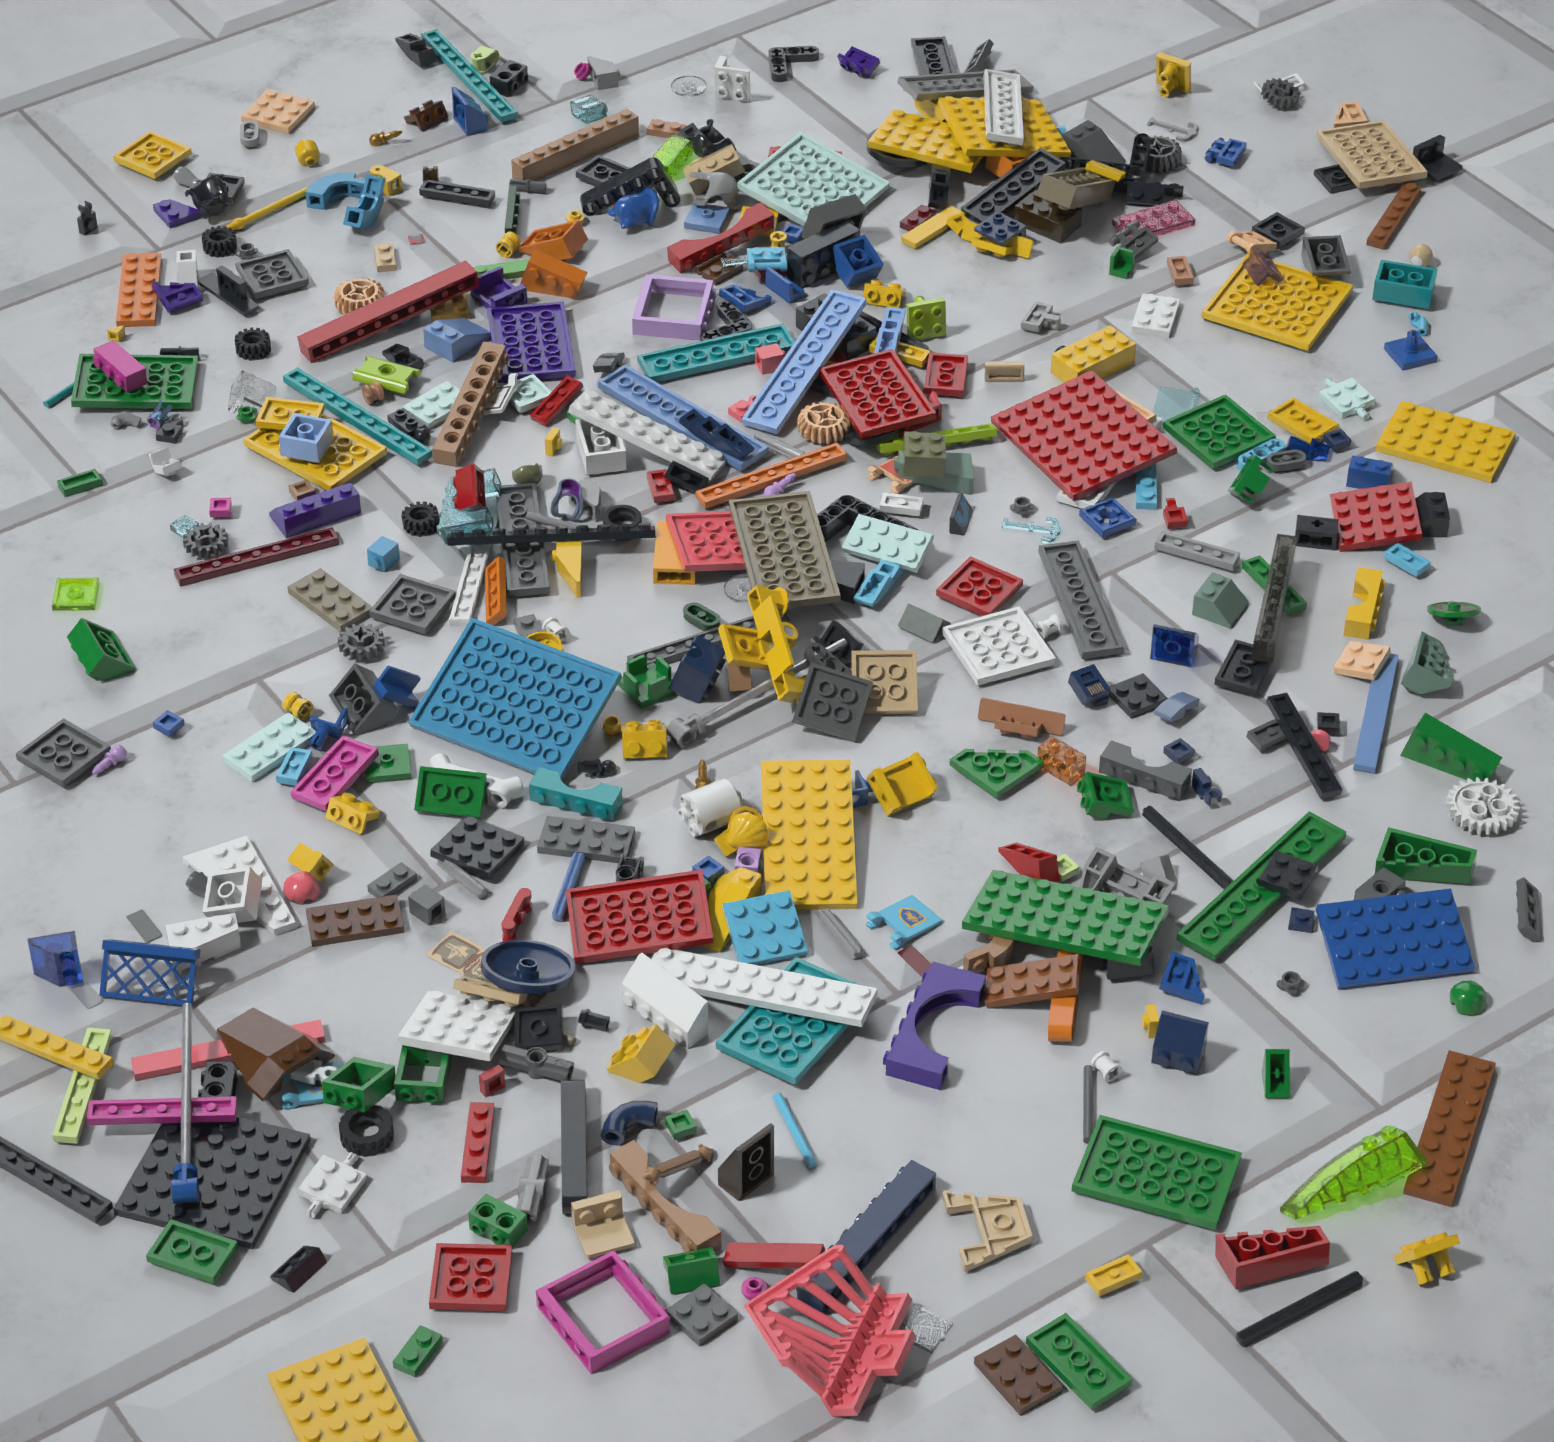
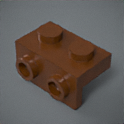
M429 100L422 103L423 107H415L409 110L410 114L404 116L406 123L416 122L419 130L423 131L448 118V113L442 100L436 102Z

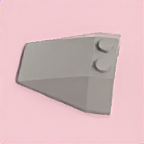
M1095 847L1084 864L1079 887L1164 904L1176 883L1157 874L1152 879H1149L1119 865L1116 855Z

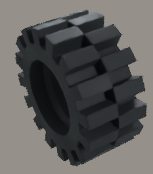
M213 226L211 230L206 229V232L202 233L203 251L211 257L213 255L217 258L219 255L225 257V254L229 256L231 252L234 253L235 249H237L236 233L230 227L227 229V226H223V228H220V226L214 228Z
M253 327L250 330L246 328L243 329L244 332L239 331L235 335L236 354L240 358L243 357L244 360L249 358V361H252L253 358L259 360V357L263 359L265 355L268 356L269 352H271L270 335L264 329L260 331V328H256V330Z
M419 501L416 502L417 505L411 503L410 507L406 506L405 510H402L403 528L408 534L411 532L412 536H415V534L418 537H421V534L429 536V532L433 534L435 533L434 530L437 531L439 529L438 509L432 503L427 505V502L423 501V504H420Z

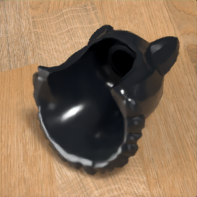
M708 119L707 126L700 128L696 133L686 135V138L693 142V150L698 157L704 158L731 144L735 151H737L732 140L728 137L725 138L713 127V119Z
M216 174L205 178L201 182L192 185L185 192L186 197L191 195L193 204L199 210L200 216L203 219H207L209 215L218 216L224 212L226 207L233 206V201L228 196L227 188L222 182V178H225L224 174Z

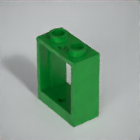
M402 1045L394 1081L395 1100L444 1103L452 1064V1054ZM407 1065L440 1067L437 1082L404 1080Z
M353 1057L322 1081L324 1103L366 1112L394 1090L395 1065ZM353 1083H356V1084H360V1085H363V1086L360 1087V1086H356V1085H352V1084H353Z

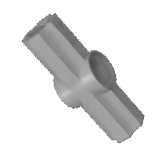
M533 1154V1156L528 1157L524 1177H520L516 1209L527 1214V1225L537 1221L540 1203L544 1201L546 1194V1176L549 1159H546L541 1154Z

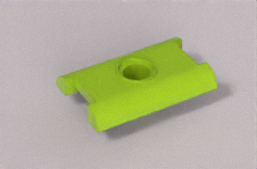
M366 356L365 363L361 368H355L352 380L369 385L379 381L382 388L405 394L409 390V379L411 377L419 378L422 371Z

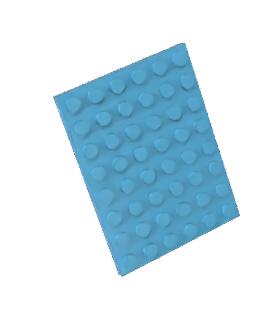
M471 618L408 723L411 727L533 774L537 772L539 767L560 772V779L562 781L620 682L622 675L615 670Z

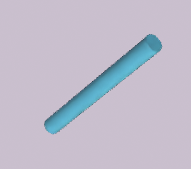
M781 1093L775 1094L773 1099L808 1168H815L817 1162Z

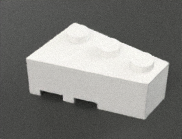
M235 913L165 925L169 946L201 949L200 958L197 960V967L201 966V962L212 957L218 959L241 949ZM182 962L176 967V970L181 975V971L189 968L191 963Z

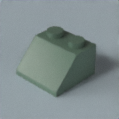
M1212 572L1194 595L1192 615L1230 629L1246 609L1249 602L1232 579Z

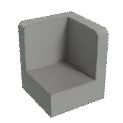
M1169 855L1158 856L1140 863L1143 876L1152 879L1157 874L1172 882L1176 881Z

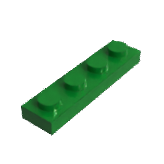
M1260 555L1242 562L1243 570L1288 616L1306 609L1307 602Z

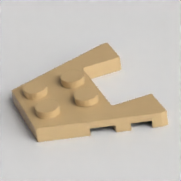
M942 1191V1199L947 1214L973 1211L983 1243L982 1245L959 1248V1256L964 1272L1032 1243L1033 1235L1021 1198L989 1195L988 1198L975 1197L974 1193L964 1192V1195L952 1194V1191Z

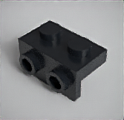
M832 620L822 638L818 636L813 638L816 643L821 644L825 648L844 638L847 641V646L834 652L833 655L842 663L848 665L852 664V651H860L864 645L863 642L834 620Z

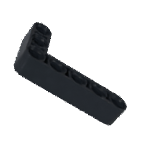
M1145 133L1135 136L1130 164L1094 161L1126 172L1124 179H1122L1124 181L1133 182L1139 180L1145 183L1151 151L1150 137ZM1072 157L1059 158L1066 162L1067 169L1065 170L1085 168L1086 164L1091 161L1089 159Z
M651 157L584 192L580 196V203L583 213L587 216H592L614 205L621 197L635 194L650 185L654 186L668 207L679 205L681 198L676 184L661 161L656 157Z
M842 495L817 514L825 542L847 525L853 526L858 514L918 530L851 495Z

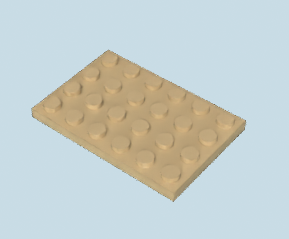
M1385 120L1317 131L1318 140L1358 189L1385 186L1392 183L1400 184L1405 181H1418L1427 178L1428 171Z

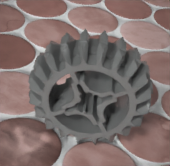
M1156 135L1150 137L1151 151L1147 172L1167 173L1168 170L1173 171L1174 168H1178L1182 160V150L1179 143L1175 142L1174 139L1170 140L1169 137H1162V135L1160 137Z

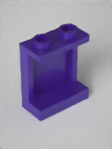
M501 266L478 275L480 287L470 291V295L486 309L528 303L527 287L523 284L516 287L504 278Z

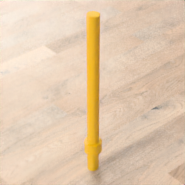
M308 187L243 218L232 220L230 224L226 225L227 229L230 227L232 230L238 231L244 228V225L306 196L305 192Z

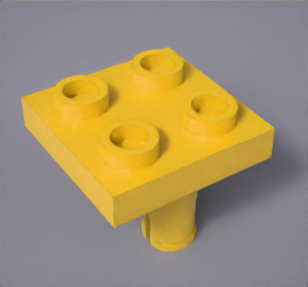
M1161 52L1158 53L1156 56V83L1163 85L1159 89L1161 96L1168 97L1173 89L1187 94L1190 92L1191 62Z
M1447 1232L1404 1245L1400 1247L1401 1252L1393 1256L1396 1264L1407 1261L1408 1264H1412L1417 1283L1420 1285L1434 1280L1426 1261L1429 1254L1430 1256L1433 1255L1440 1277L1456 1272L1448 1250L1450 1249L1449 1247L1460 1244L1457 1234L1448 1236Z

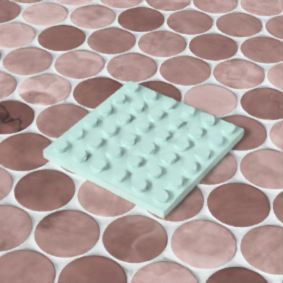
M799 132L737 183V188L804 227L812 207L856 194L867 207L889 188L890 182L808 135Z

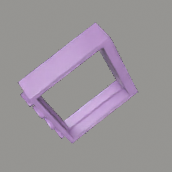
M646 274L632 318L633 335L700 341V334L707 331L710 311L713 310V300L716 299L717 289L713 288V280ZM661 293L703 297L697 320L688 321L646 317L652 294Z

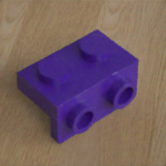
M853 46L845 55L840 53L837 55L839 64L843 69L852 70L858 76L863 75L867 78L871 76L881 63L879 58Z

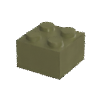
M916 431L904 432L902 446L903 476L944 478L946 464L945 434Z

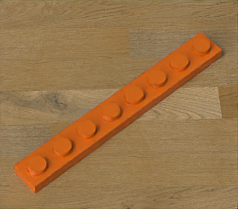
M834 443L695 491V496L706 509L765 489L767 486L773 485L774 482L779 483L792 473L796 474V478L847 460V453L838 443Z

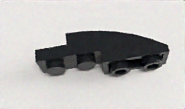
M931 163L928 207L945 210L947 208L950 187V167Z

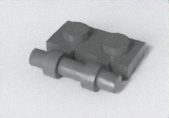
M1135 220L1133 223H1128L1121 232L1115 233L1113 238L1109 240L1111 246L1121 244L1119 247L1133 250L1135 252V260L1156 244L1159 238L1146 226L1140 230L1141 224L1138 220Z

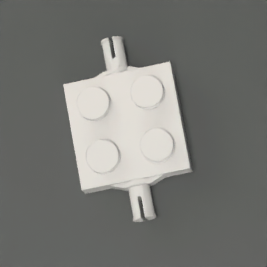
M350 1152L343 1162L334 1160L326 1155L320 1158L298 1188V1195L312 1203L306 1211L307 1216L315 1218L321 1208L330 1209L342 1214L366 1181V1173L352 1168L353 1164L358 1160V1156L355 1153L353 1155Z

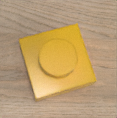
M962 213L949 217L946 224L957 235H960L963 231L964 222L969 220Z
M552 428L545 437V455L553 456L561 448L563 440L560 438V429Z
M1147 1004L1145 1014L1141 1015L1142 1029H1146L1148 1038H1155L1159 1024L1155 1004Z

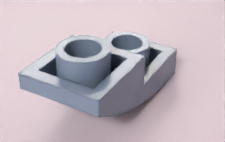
M1185 692L1177 693L1162 702L1154 710V715L1161 717L1165 722L1173 723L1175 720L1183 719L1185 711L1198 707L1200 699Z

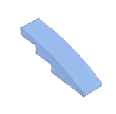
M886 307L885 316L879 329L875 353L893 349L895 353L897 352L906 314L905 309Z

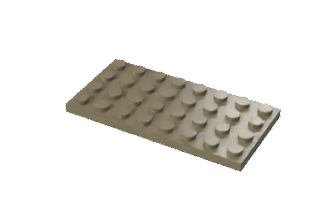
M810 491L729 500V509L751 590L756 585L768 587V589L772 590L782 587L789 596L788 608L841 602V595Z

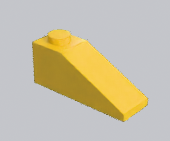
M582 541L557 542L556 550H552V562H556L557 572L577 598H581Z

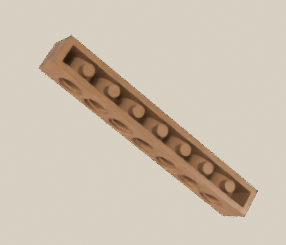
M483 341L432 448L434 463L457 467L460 460H463L465 449L471 443V436L473 432L477 431L478 421L483 418L484 408L490 403L491 393L496 390L498 378L501 379L503 368L508 364L509 354L506 353V345Z

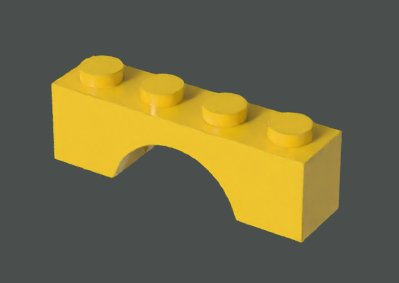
M1358 567L1353 596L1360 599L1363 603L1348 607L1343 636L1369 640L1370 631L1375 632L1376 619H1378L1380 606L1376 605H1381L1383 593L1380 592H1384L1386 580L1382 579L1383 571Z

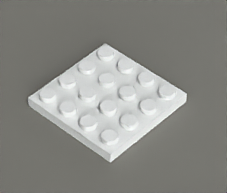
M1020 606L942 627L943 636L977 686L1055 665L1056 657Z
M428 991L398 1035V1044L491 1061L515 1022V1009L517 1008L505 1004L490 1003L483 999L474 1000L461 995L452 996L439 991Z

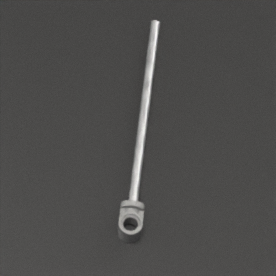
M842 638L826 647V649L833 654L847 646V641ZM804 659L790 668L788 672L793 671L794 674H797L808 668L810 663ZM772 678L702 717L694 713L686 721L681 718L672 720L666 728L667 735L682 748L690 746L695 741L696 735H701L705 732V724L774 686Z

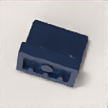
M998 211L974 227L975 232L1001 245H1004L1017 235L1026 238V225Z

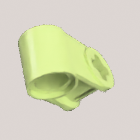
M480 46L470 55L472 66L481 75L485 74L487 70L497 63L499 51Z

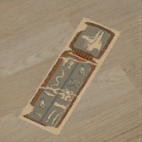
M453 931L449 932L426 954V956L462 975L469 971L480 979L485 978L481 972V958L486 948ZM551 993L528 994L527 1001L521 1004L527 1008L538 1007Z

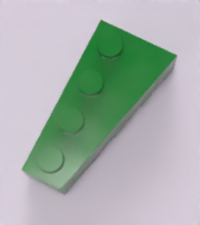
M1388 827L1376 859L1375 874L1384 867L1404 880L1469 884L1475 869L1477 850Z

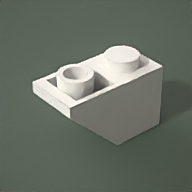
M196 250L177 251L178 283H195L198 288Z

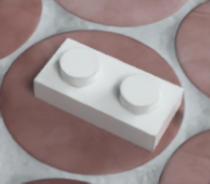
M883 493L880 502V510L883 512L909 516H920L923 507V497Z

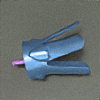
M162 400L159 401L154 412L147 418L148 424L154 429H159L162 423L169 419L167 414L172 410V406L169 405L158 414L163 403Z

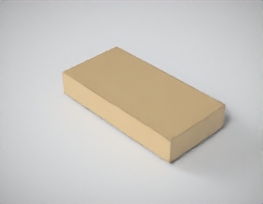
M985 361L984 379L985 381H1024L1025 363L1024 361Z

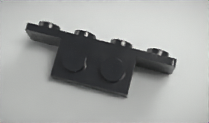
M1120 180L1119 182L1116 181L1113 191L1127 193L1126 205L1163 208L1164 196L1183 197L1184 186L1176 183L1167 185L1159 182L1143 183L1139 180L1133 182Z
M223 265L216 268L217 276L211 273L198 280L200 286L243 316L259 309V305L247 296L246 281Z

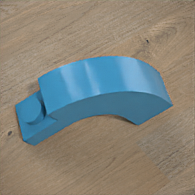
M336 173L319 178L305 192L307 207L325 210L327 205L336 198L346 196L361 198L365 179L356 178V173Z
M366 174L361 198L355 207L347 206L343 225L360 229H368L378 218L384 202L382 194L386 181L385 178Z

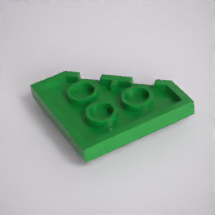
M964 749L950 758V766L997 799L1041 770L1044 766V761L1028 750H1019V753H1006V750L988 749V753L974 752V749Z

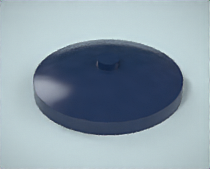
M509 940L496 943L483 952L481 972L487 980L503 989L525 994H545L559 991L571 984L574 979L575 963L569 954L553 945L532 940Z

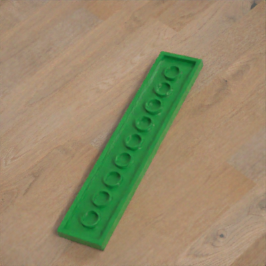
M1309 811L1177 933L1176 940L1215 961L1284 896L1282 893L1258 886L1259 877L1275 850L1318 864L1346 838L1347 831Z

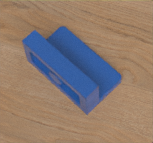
M770 267L766 268L767 288L789 304L804 297V290L781 273H777Z
M388 665L375 682L374 687L382 698L415 709L419 701L412 691L421 678L419 675Z

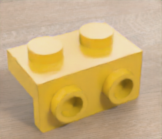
M871 280V283L869 282L864 285L863 297L866 298L867 304L900 308L901 297L905 296L906 288H902L901 284L890 283L889 286L883 285V281Z
M343 793L339 796L330 797L325 818L356 833H364L367 821L379 819L381 810L373 807L374 804L367 801H359L355 799L356 796L353 794Z

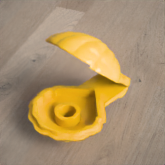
M742 806L733 811L732 815H730L728 829L717 836L714 841L726 857L737 851L738 847L762 849L768 843L769 832L761 813L757 812L755 808Z

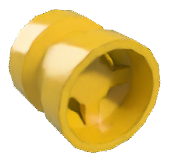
M507 232L496 244V251L502 257L508 258L520 246L521 240L517 234Z
M290 692L284 698L282 708L290 714L293 713V716L299 720H305L311 714L313 704L305 698L302 699V696L297 692Z

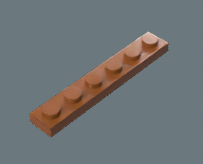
M1403 183L1368 236L1366 245L1382 250L1385 249L1421 194V186L1413 183Z

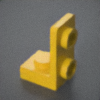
M302 843L297 845L287 859L295 867L314 876L320 883L334 865L317 850L313 851Z

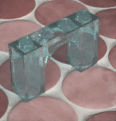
M495 468L483 470L486 499L498 497L502 483ZM449 477L448 484L445 487V499L442 501L443 508L442 512H440V523L437 525L438 535L443 538L445 544H447V533H451L452 530H464V533H469L474 529H484L485 532H492L494 520L488 507L467 511H458L455 508L454 497H457V489H454L453 477Z

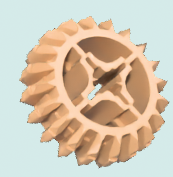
M369 278L346 280V283H340V286L336 287L334 304L339 313L346 315L385 297L384 287H381V283H376V280L370 281Z
M820 401L819 404L812 403L811 406L807 405L805 409H801V413L797 418V428L801 437H805L806 441L811 440L812 444L817 442L820 445L822 443L829 445V443L843 441L844 434L850 432L851 422L842 408L837 406L836 403L829 404V402L822 403Z

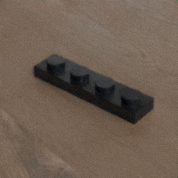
M427 179L424 180L419 189L420 196L490 207L495 198V190Z

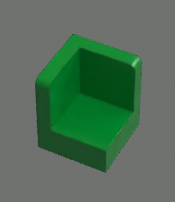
M1117 246L1110 256L1109 275L1127 279L1133 271L1135 252Z

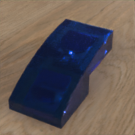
M1290 436L1285 451L1300 450L1306 454V460L1326 461L1330 446L1313 438L1310 443H1307L1294 436Z

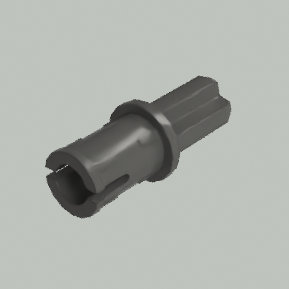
M530 178L527 180L510 179L509 186H517V189L526 190V193L530 191L545 194L547 188L545 181H534Z

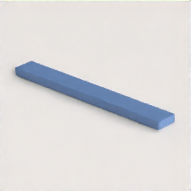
M1390 654L1376 679L1371 680L1353 770L1375 773L1398 662L1399 655Z

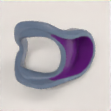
M563 479L558 484L557 493L552 500L550 512L554 517L579 520L584 509L582 487L574 479ZM571 496L576 499V509L573 515L559 513L558 505L562 497Z

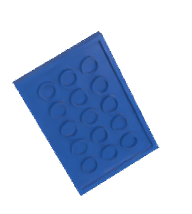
M1451 888L1317 904L1315 910L1338 990L1474 973L1475 966Z

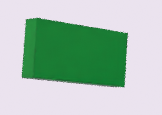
M92 469L57 480V485L64 497H68L103 486V481L96 469Z

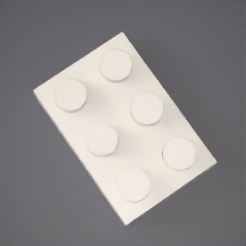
M1142 293L1131 326V332L1169 338L1180 306V299Z

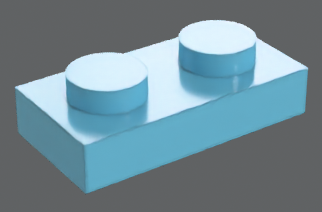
M1396 543L1384 553V559L1415 577H1418L1430 568L1431 561L1399 543Z
M290 747L276 775V782L296 786L301 781L312 759V750Z

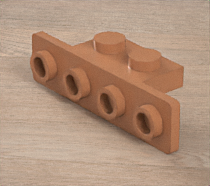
M988 698L980 699L978 719L995 722L994 728L1000 729L1001 733H1019L1024 738L1037 737L1040 732L1061 736L1066 715L1063 713Z

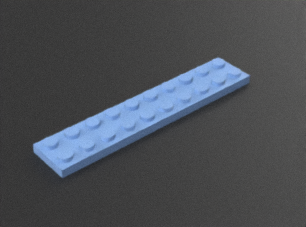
M833 289L829 292L741 419L742 425L774 434L779 433L819 375V368L825 366L867 305L866 298Z

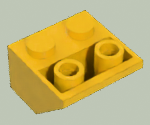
M657 1024L649 1028L643 1027L633 1035L629 1033L622 1039L621 1047L610 1057L611 1062L606 1070L609 1073L641 1083L655 1077L675 1046V1043Z

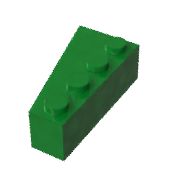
M1426 712L1414 728L1400 755L1465 780L1470 778L1473 782L1476 781V777L1483 782L1485 778L1489 780L1503 758Z

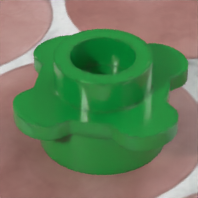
M249 406L238 408L236 419L242 424L253 423L256 419L255 413H257V408Z

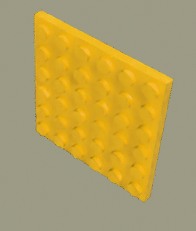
M946 96L945 98L938 97L937 105L966 156L1028 157L1040 147L1057 158L1071 156L1069 147L1039 100H1021L1024 139L1022 145L1012 146L1005 142L994 143L986 140L984 97L979 99H971L969 97L954 98L951 96Z
M1247 253L1203 309L1201 318L1308 351L1352 293L1353 285L1322 275L1312 276L1309 271Z

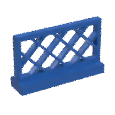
M115 939L103 940L102 949H104L99 996L176 1005L191 1003L193 1006L197 960L200 958L201 949ZM110 954L118 955L124 962L115 971L109 964ZM136 957L141 958L147 965L139 973L130 964ZM159 960H164L169 969L160 976L152 965ZM182 962L191 963L190 973L185 978L176 970V967ZM125 966L134 975L126 983L117 974ZM148 969L157 978L149 986L140 977ZM173 971L180 982L170 989L163 978ZM114 976L122 987L115 992L106 991L107 981ZM135 979L144 988L138 995L133 994L127 987ZM158 982L167 990L162 997H156L150 990ZM181 984L188 991L187 1000H179L173 993Z

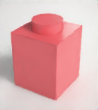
M777 343L755 348V364L762 375L775 372L786 356L785 351L781 350Z

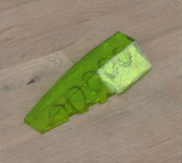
M1392 1125L1385 1126L1375 1134L1362 1138L1361 1141L1350 1146L1317 1170L1280 1207V1212L1295 1220L1325 1209L1324 1204H1340L1347 1201L1346 1196L1358 1193L1360 1196L1369 1193L1368 1188L1378 1184L1381 1188L1391 1185L1426 1166L1427 1161L1407 1132Z

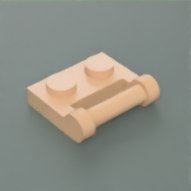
M1255 231L1230 232L1227 235L1229 243L1239 245L1251 255H1255L1257 252L1267 253V251H1276L1277 243Z

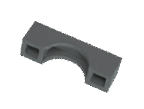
M1112 740L1100 755V773L1126 780L1130 784L1178 801L1182 799L1191 785L1192 768L1175 762H1170L1160 767L1143 765L1134 759L1131 747Z

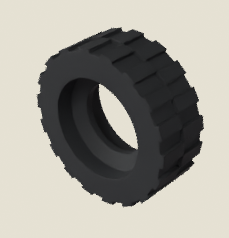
M374 1105L366 1112L352 1109L345 1111L339 1122L340 1141L343 1148H346L349 1153L352 1152L357 1156L363 1157L375 1156L389 1148L391 1141L393 1142L394 1139L392 1116L389 1115V1111L383 1109L380 1105ZM362 1124H374L379 1128L378 1132L371 1136H358L354 1132L355 1128Z

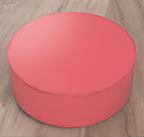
M1323 730L1312 731L1311 735L1320 751H1326L1331 742L1329 734Z

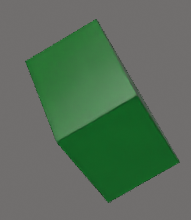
M1265 1049L1262 1067L1265 1098H1290V1049Z

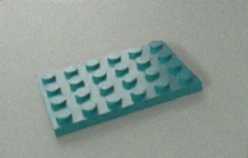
M795 957L784 969V971L857 984L798 957ZM750 1005L716 1041V1049L796 1085L850 1025Z

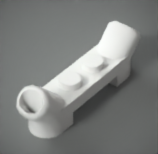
M444 753L434 755L429 763L430 767L476 772L451 764L448 756ZM487 775L484 797H487L488 805L505 808L510 800L523 796L524 786L520 777L514 776L502 780Z

